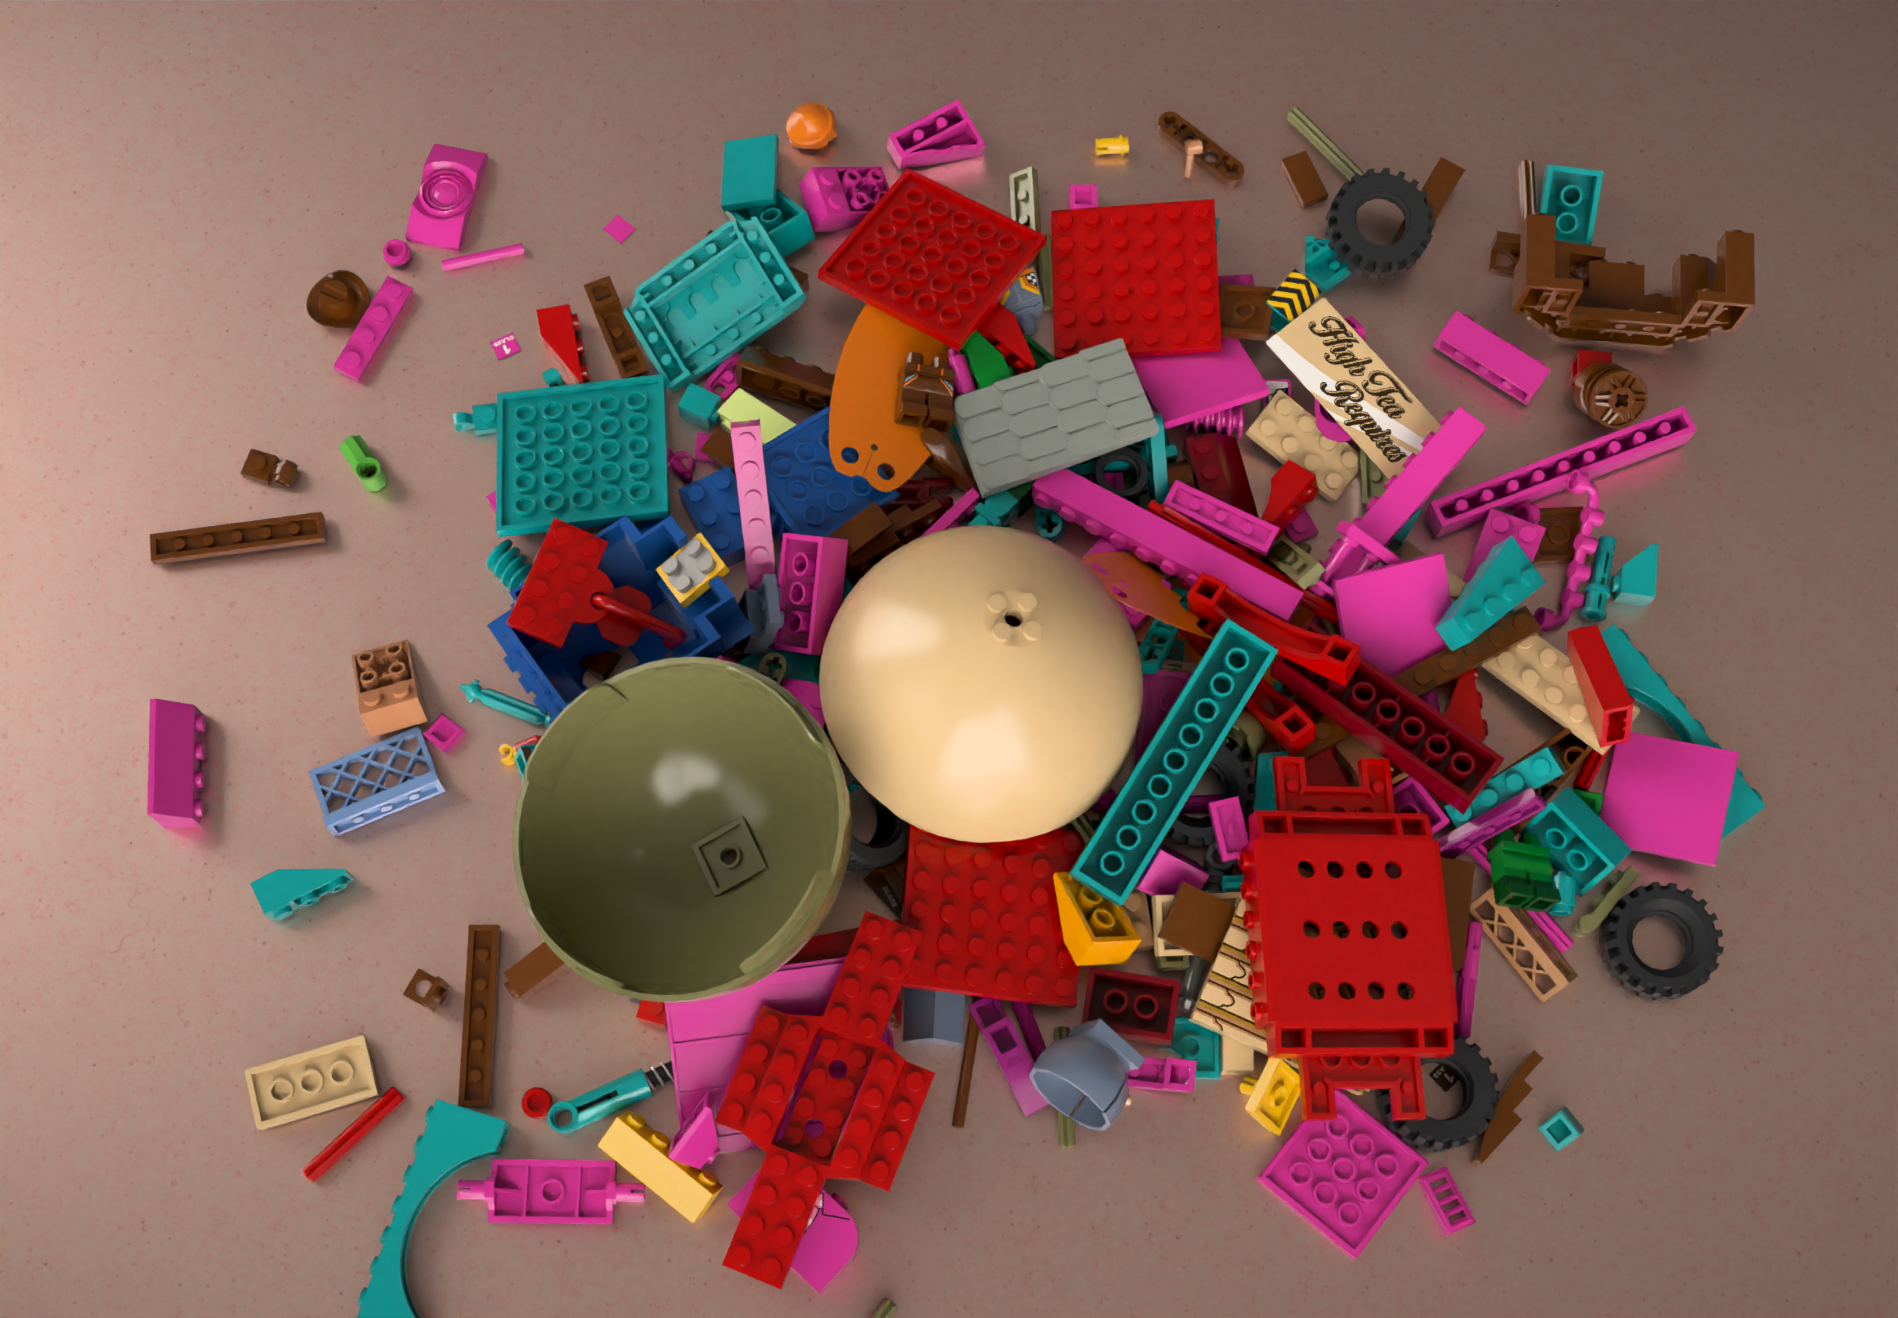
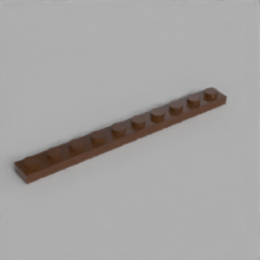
M1525 605L1499 619L1470 643L1454 651H1451L1448 647L1392 679L1417 697L1422 698L1501 653L1517 646L1520 642L1539 634L1542 628ZM1323 715L1312 721L1316 725L1315 740L1292 757H1305V761L1349 738L1352 734L1326 715ZM1277 741L1276 746L1279 751H1286Z

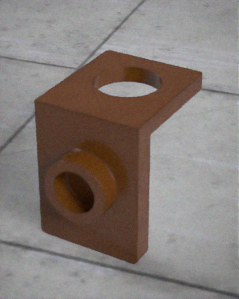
M418 969L403 995L434 1012L446 1000L450 985L442 978L434 977ZM422 980H427L432 984L425 997H419L415 992L417 983Z

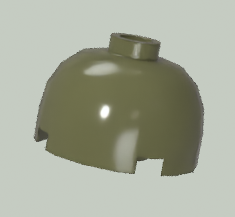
M1242 709L1225 739H1227L1226 743L1233 748L1237 746L1241 750L1239 754L1244 761L1248 760L1251 763L1256 760V756L1265 747L1266 731L1262 723L1252 712Z

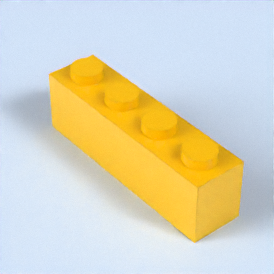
M628 1110L618 1116L598 1144V1147L692 1223L697 1221L706 1213L724 1186L718 1182L717 1177L712 1172L702 1168L691 1167L668 1157L671 1144L669 1138L648 1126L646 1120L638 1113Z

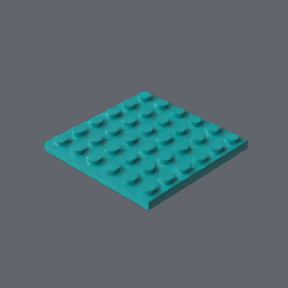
M664 374L497 393L496 533L498 537L548 532L554 517L577 528L610 525L625 515L632 522L668 518L670 516L666 385Z

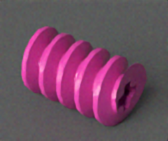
M1241 404L1235 406L1234 409L1229 408L1186 422L1185 430H1187L1190 423H1193L1194 431L1197 432L1202 424L1204 425L1205 433H1209L1211 427L1215 426L1216 433L1220 434L1223 427H1225L1228 436H1231L1234 429H1237L1238 436L1241 437L1245 413L1243 405Z

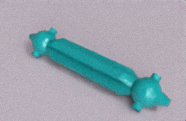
M474 679L472 683L461 684L459 687L465 692L470 703L479 698L484 705L535 725L545 724L546 728L550 726L548 721L552 717L547 713L542 714L537 706L491 688L482 689L479 685V680Z

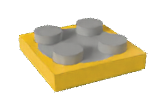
M700 532L661 564L656 571L679 603L686 608L710 588L709 582L717 576L720 578L724 577L730 572V569Z

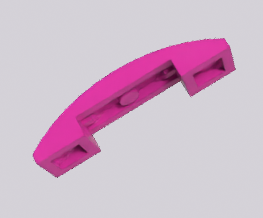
M1144 1057L1145 1061L1139 1069L1128 1072V1087L1173 1092H1194L1197 1061L1168 1057L1166 1059Z

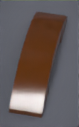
M610 276L585 284L586 294L621 378H633L648 373L649 369L637 345L630 325L623 314L619 297Z
M874 502L828 537L848 539L847 561L869 542L875 541L894 524L877 502Z

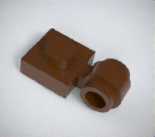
M251 448L240 474L243 478L270 485L274 476L273 481L275 483L289 487L291 483L295 482L299 472L297 471L298 465L294 462L282 459L281 463H279L280 459L276 455Z

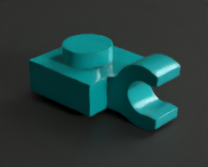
M497 403L472 406L473 414L466 412L453 414L456 431L475 429L477 436L497 433Z

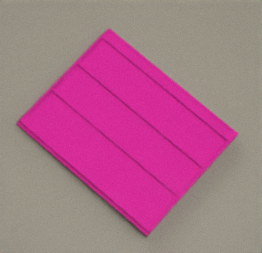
M846 957L785 964L763 980L722 997L696 1002L665 1003L680 1128L708 1091L714 1096L717 1116L762 1005L788 1015L823 1016ZM890 1019L883 1041L894 1050ZM820 1032L775 1142L780 1141L822 1040ZM873 1057L871 1058V1060H870V1062H869V1065H868V1067H867V1070H866V1072H865V1075H864V1077H863V1080H862V1082H861V1085H860V1087H859V1090H858V1092H857V1095H856V1097H855V1100H854V1102H853V1105H852V1107H851V1110H850V1112H849L848 1118H847V1120H846V1123H845V1125H844V1128H843V1130H842V1133H841L840 1137L842 1136V1134H843V1132H844L845 1126H846V1124H847V1121H848V1119H849V1116H850V1114H851V1111H852V1109H853V1106H854V1104H855V1101H856V1099H857V1096H858V1094H859V1091H860V1089H861V1086H862V1084H863V1081H864V1079H865V1076H866V1074H867V1071H868V1069H869V1066H870V1064H871V1061H872ZM840 1060L834 1061L829 1067V1073L834 1078H842L847 1072V1065ZM818 1119L808 1121L805 1128L806 1133L810 1137L820 1136L824 1129L823 1123ZM718 1124L720 1138L717 1147L720 1148L719 1153L760 1148L745 1134Z

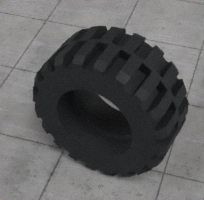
M1460 1034L1454 1036V1054L1446 1058H1420L1421 1066L1427 1063L1441 1064L1449 1068L1458 1077L1463 1089V1104L1459 1112L1453 1117L1437 1120L1426 1115L1424 1120L1392 1121L1389 1089H1377L1375 1091L1376 1100H1380L1382 1106L1379 1108L1381 1117H1387L1390 1122L1387 1127L1393 1133L1397 1131L1401 1135L1400 1139L1406 1144H1416V1149L1423 1151L1433 1149L1434 1152H1444L1448 1149L1453 1150L1476 1139L1479 1134L1487 1129L1489 1120L1494 1118L1497 1111L1494 1104L1499 1101L1500 1091L1495 1090L1494 1085L1499 1082L1497 1074H1491L1489 1066L1492 1065V1062L1488 1056L1483 1059L1478 1053L1481 1048L1475 1043L1472 1045L1465 1042L1466 1037Z

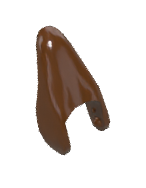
M929 427L922 430L920 434L921 441L931 453L924 464L937 474L949 479L961 490L968 492L971 488H974L980 492L976 480L972 478V473L967 472L968 467L963 466V462L960 460L958 452L951 442L934 428Z

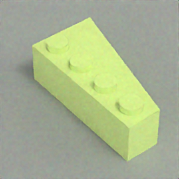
M738 388L717 411L722 421V428L730 435L731 422L760 419L763 445L796 426L795 423L741 388Z

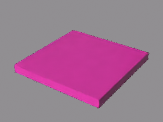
M1221 337L1222 352L1131 358L1154 413L1160 412L1162 416L1164 430L1269 396V387L1238 338Z
M1437 552L1332 579L1341 637L1359 645L1360 656L1389 677L1393 678L1448 648L1435 629L1438 622L1451 606L1444 553Z
M1630 732L1629 741L1616 744L1599 817L1631 850L1715 867L1739 752Z
M1335 1090L1337 1119L1334 1121L1302 1120L1257 1177V1180L1355 1260L1429 1164V1161L1341 1090Z

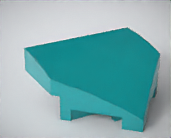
M1306 236L1305 277L1325 295L1352 273L1347 270L1349 264L1344 260L1341 263L1336 260L1337 252L1335 249L1330 250L1328 247L1330 239H1315V236Z

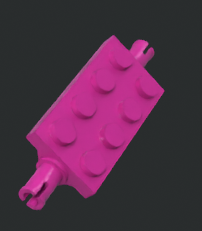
M492 1159L490 1177H487L485 1181L459 1179L457 1188L470 1190H456L457 1200L482 1199L485 1203H488V1223L614 1225V1211L617 1201L644 1203L645 1194L633 1192H646V1185L643 1182H618L616 1179L617 1161Z

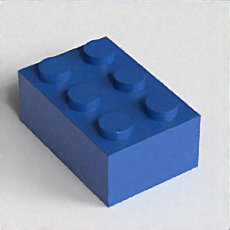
M730 466L679 488L678 492L681 503L697 534L701 532L727 567L745 560L737 480Z

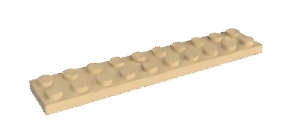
M1407 540L1394 553L1403 561L1427 555ZM1446 569L1452 604L1458 599L1466 583ZM1531 636L1520 642L1517 646L1480 665L1560 725L1570 729L1571 733L1601 755H1604L1612 746L1601 748L1599 746L1570 658L1540 636ZM1633 705L1632 721L1640 712V709Z

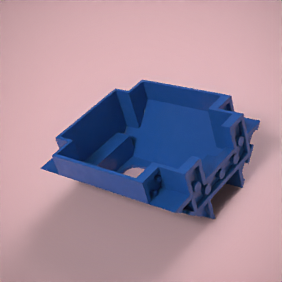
M625 515L595 535L609 542L597 568L608 576L613 584V588L630 586L645 593L651 601L649 615L684 630L687 635L685 641L677 648L667 649L663 643V636L643 628L638 640L633 645L628 646L639 661L632 668L668 658H716L756 631L740 611L733 593L719 576L709 582L710 588L688 607L684 608L656 571L661 564L689 542L687 535L672 516L646 520L635 527L628 516ZM525 582L509 592L514 601L510 605L512 609ZM510 609L487 626L507 655L503 660L512 673L516 670L521 676L518 678V681L527 693L534 692L536 698L533 699L535 705L542 714L549 713L552 719L548 722L551 724L572 701L589 689L583 684V675L586 669L581 666L580 662L590 654L594 655L606 650L615 651L621 646L604 639L600 634L597 623L589 625L572 623L562 648L559 649L505 625L512 611ZM667 652L673 653L672 655L666 658Z

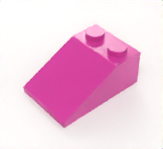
M1491 508L1463 581L1468 583L1475 575L1479 565L1488 557L1491 548L1510 536L1514 537L1532 563L1546 528Z

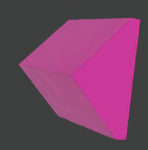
M1161 843L1137 881L1136 889L1150 896L1175 895L1180 882H1186L1201 890L1210 875L1197 861Z

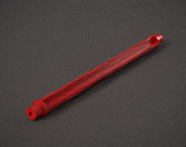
M1153 499L1149 503L1147 511L1302 591L1304 594L1300 605L1305 606L1334 625L1336 623L1339 625L1337 608L1332 603L1308 589L1303 590L1290 578L1198 523L1191 521L1188 517L1168 505L1160 504Z

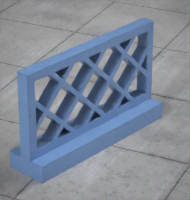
M420 726L309 771L324 814V822L334 838L446 792ZM418 738L419 745L414 754L402 750L406 741ZM384 750L393 752L386 765L374 761L378 753ZM399 755L411 759L405 771L393 768ZM359 761L365 764L359 776L347 773L352 763ZM417 761L427 764L430 772L420 776L411 774ZM371 766L383 770L377 783L365 779ZM328 773L337 775L331 788L321 785L318 777ZM389 773L401 776L398 785L391 788L383 785ZM343 778L356 781L349 794L337 791ZM362 784L374 788L370 796L365 799L355 797ZM334 795L346 799L342 808L330 812L329 804Z

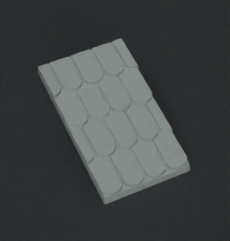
M1122 338L1081 350L1079 354L994 382L992 386L960 395L953 400L952 410L955 411L954 423L982 499L1122 447L1132 449L1134 443L1157 435L1160 429Z

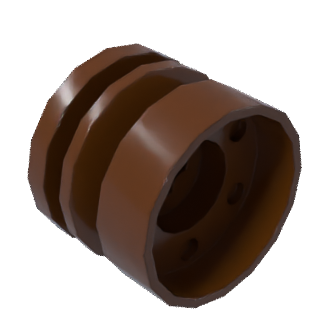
M1600 361L1592 363L1582 370L1575 381L1573 397L1577 408L1583 414L1606 427L1619 429L1631 425L1643 414L1648 402V390L1643 379L1634 372L1612 362Z

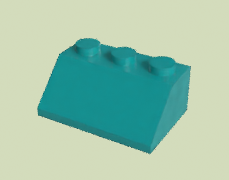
M1569 786L1557 795L1545 809L1541 810L1519 832L1521 836L1528 833L1538 835L1540 846L1548 847L1550 850L1548 859L1551 862V866L1556 871L1570 872V876L1576 878V892L1581 897L1632 852L1625 842Z

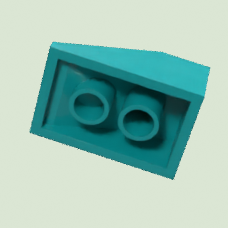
M1556 165L1544 167L1538 213L1556 216L1555 240L1592 245L1604 171Z
M778 188L775 205L725 212L731 221L741 222L752 220L750 217L759 218L783 257L804 247L815 239L807 212Z

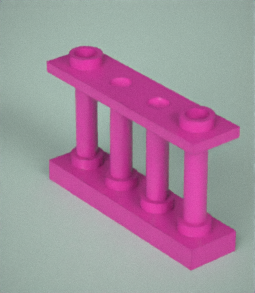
M1341 520L1335 530L1343 535L1341 539L1343 543L1326 566L1325 571L1321 574L1320 580L1308 589L1322 598L1327 595L1335 601L1334 591L1328 584L1351 550L1357 547L1365 551V553L1363 554L1364 560L1355 573L1370 570L1374 564L1378 565L1379 562L1386 566L1402 562L1403 560L1354 524Z

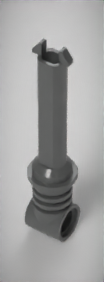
M1217 843L1209 846L1203 858L1202 867L1210 876L1201 890L1207 893H1222V887H1220L1222 876L1231 875L1235 859L1225 864H1218L1213 860L1212 855L1219 853ZM1195 955L1188 956L1190 967L1185 971L1179 1000L1183 1001L1182 1012L1188 1013V1010H1190L1191 1003L1195 1004L1198 999L1206 963L1205 960Z

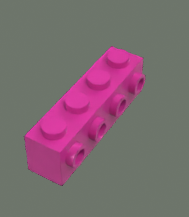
M1455 311L1433 346L1526 406L1551 370L1541 360L1528 356L1517 345L1509 344L1498 337L1493 330L1485 329L1477 324L1472 317L1461 314L1458 311Z

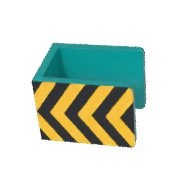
M1296 269L1290 273L1266 301L1267 305L1274 310L1271 328L1277 333L1309 309L1322 293L1318 287Z

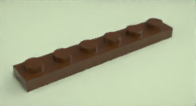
M322 512L150 534L151 561L155 565L326 542L324 515Z
M469 925L458 1106L463 1108H491L500 925Z

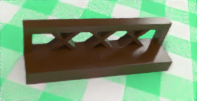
M1497 231L1491 244L1489 272L1513 275L1514 267L1519 260L1517 257H1520V234ZM1555 240V242L1562 245H1569V275L1571 274L1574 279L1583 280V284L1584 279L1578 275L1576 270L1581 266L1586 267L1590 260L1605 259L1606 248ZM1497 253L1508 255L1513 263L1507 267L1496 265Z

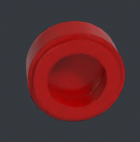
M534 1087L525 1092L521 1100V1106L524 1113L530 1118L542 1119L548 1116V1112L553 1106V1098L547 1090L541 1087Z

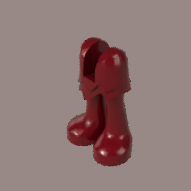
M923 477L922 480H907L896 490L898 493H917L916 497H899L881 509L888 515L902 505L907 504L914 511L937 499L942 505V512L947 511L954 505L953 498L948 496L931 497V495L945 494L952 491V482L946 478Z

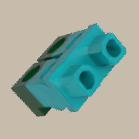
M1027 482L989 496L985 501V505L980 502L975 507V518L968 526L985 525L1011 528L1034 506V500L1031 499L1033 484Z

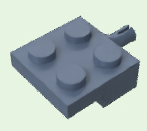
M764 574L757 590L745 589L738 603L740 611L756 630L741 640L742 653L765 655L770 644H774L778 629L783 627L784 612L780 611L779 606L781 588L777 586L776 575Z

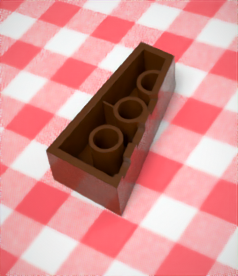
M1566 728L1494 775L1491 779L1542 749L1552 746L1567 773L1535 790L1544 798L1546 803L1593 748L1571 733L1570 729ZM1534 815L1510 827L1509 830H1512L1514 836H1516Z

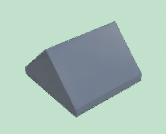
M906 987L903 1042L963 1045L965 995Z

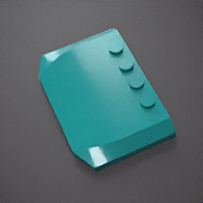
M750 217L752 220L741 222L736 220L728 221L641 283L634 292L635 298L630 307L624 309V316L659 374H664L665 385L668 390L674 392L688 387L690 383L696 382L799 309L808 297L761 220L757 217Z

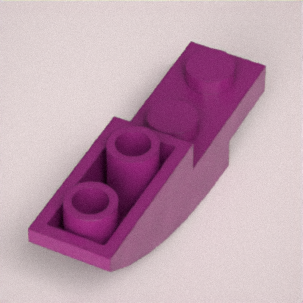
M984 997L968 1005L971 1015L994 1055L997 1065L1025 1117L1050 1105L1035 1089L1030 1079L1029 1073L1034 1063L999 999Z

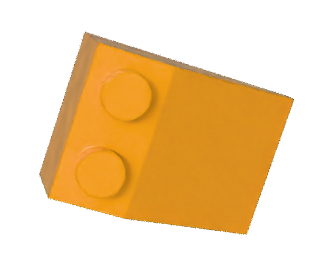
M1055 872L1053 880L1064 943L1076 965L1125 964L1141 942V938L1123 906L1117 907L1068 876L1069 872Z

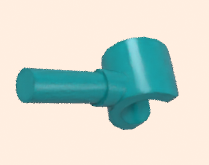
M555 368L542 373L548 387H552L555 384L559 386L567 385L559 371Z

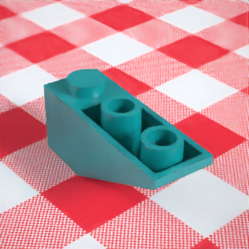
M277 869L250 884L264 915L271 920H282L289 917L293 913L292 910L302 905H313L321 899L320 896L330 891L335 893L343 890L348 886V882L354 880V878L346 869Z

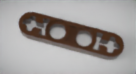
M1164 112L1159 117L1157 131L1163 139L1187 156L1183 139L1187 136H1192L1195 139L1199 138L1203 144V153L1195 154L1194 162L1227 187H1234L1241 183L1244 167L1239 160L1177 113ZM1171 122L1174 123V128L1171 126L1168 129L1165 128V123L1168 125ZM1207 152H1213L1218 156V160L1208 162L1204 159L1203 155ZM1227 171H1236V175H1227Z

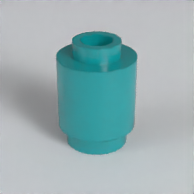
M1554 871L1551 876L1553 889H1559L1561 901L1549 909L1548 913L1553 916L1573 915V909L1576 908V878L1571 877L1570 872Z

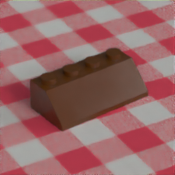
M747 345L740 355L736 368V384H739L740 387L815 413L830 406L835 373L824 372L820 367L813 364L804 365L798 363L794 358L787 355L778 356L772 354L761 346L752 347Z

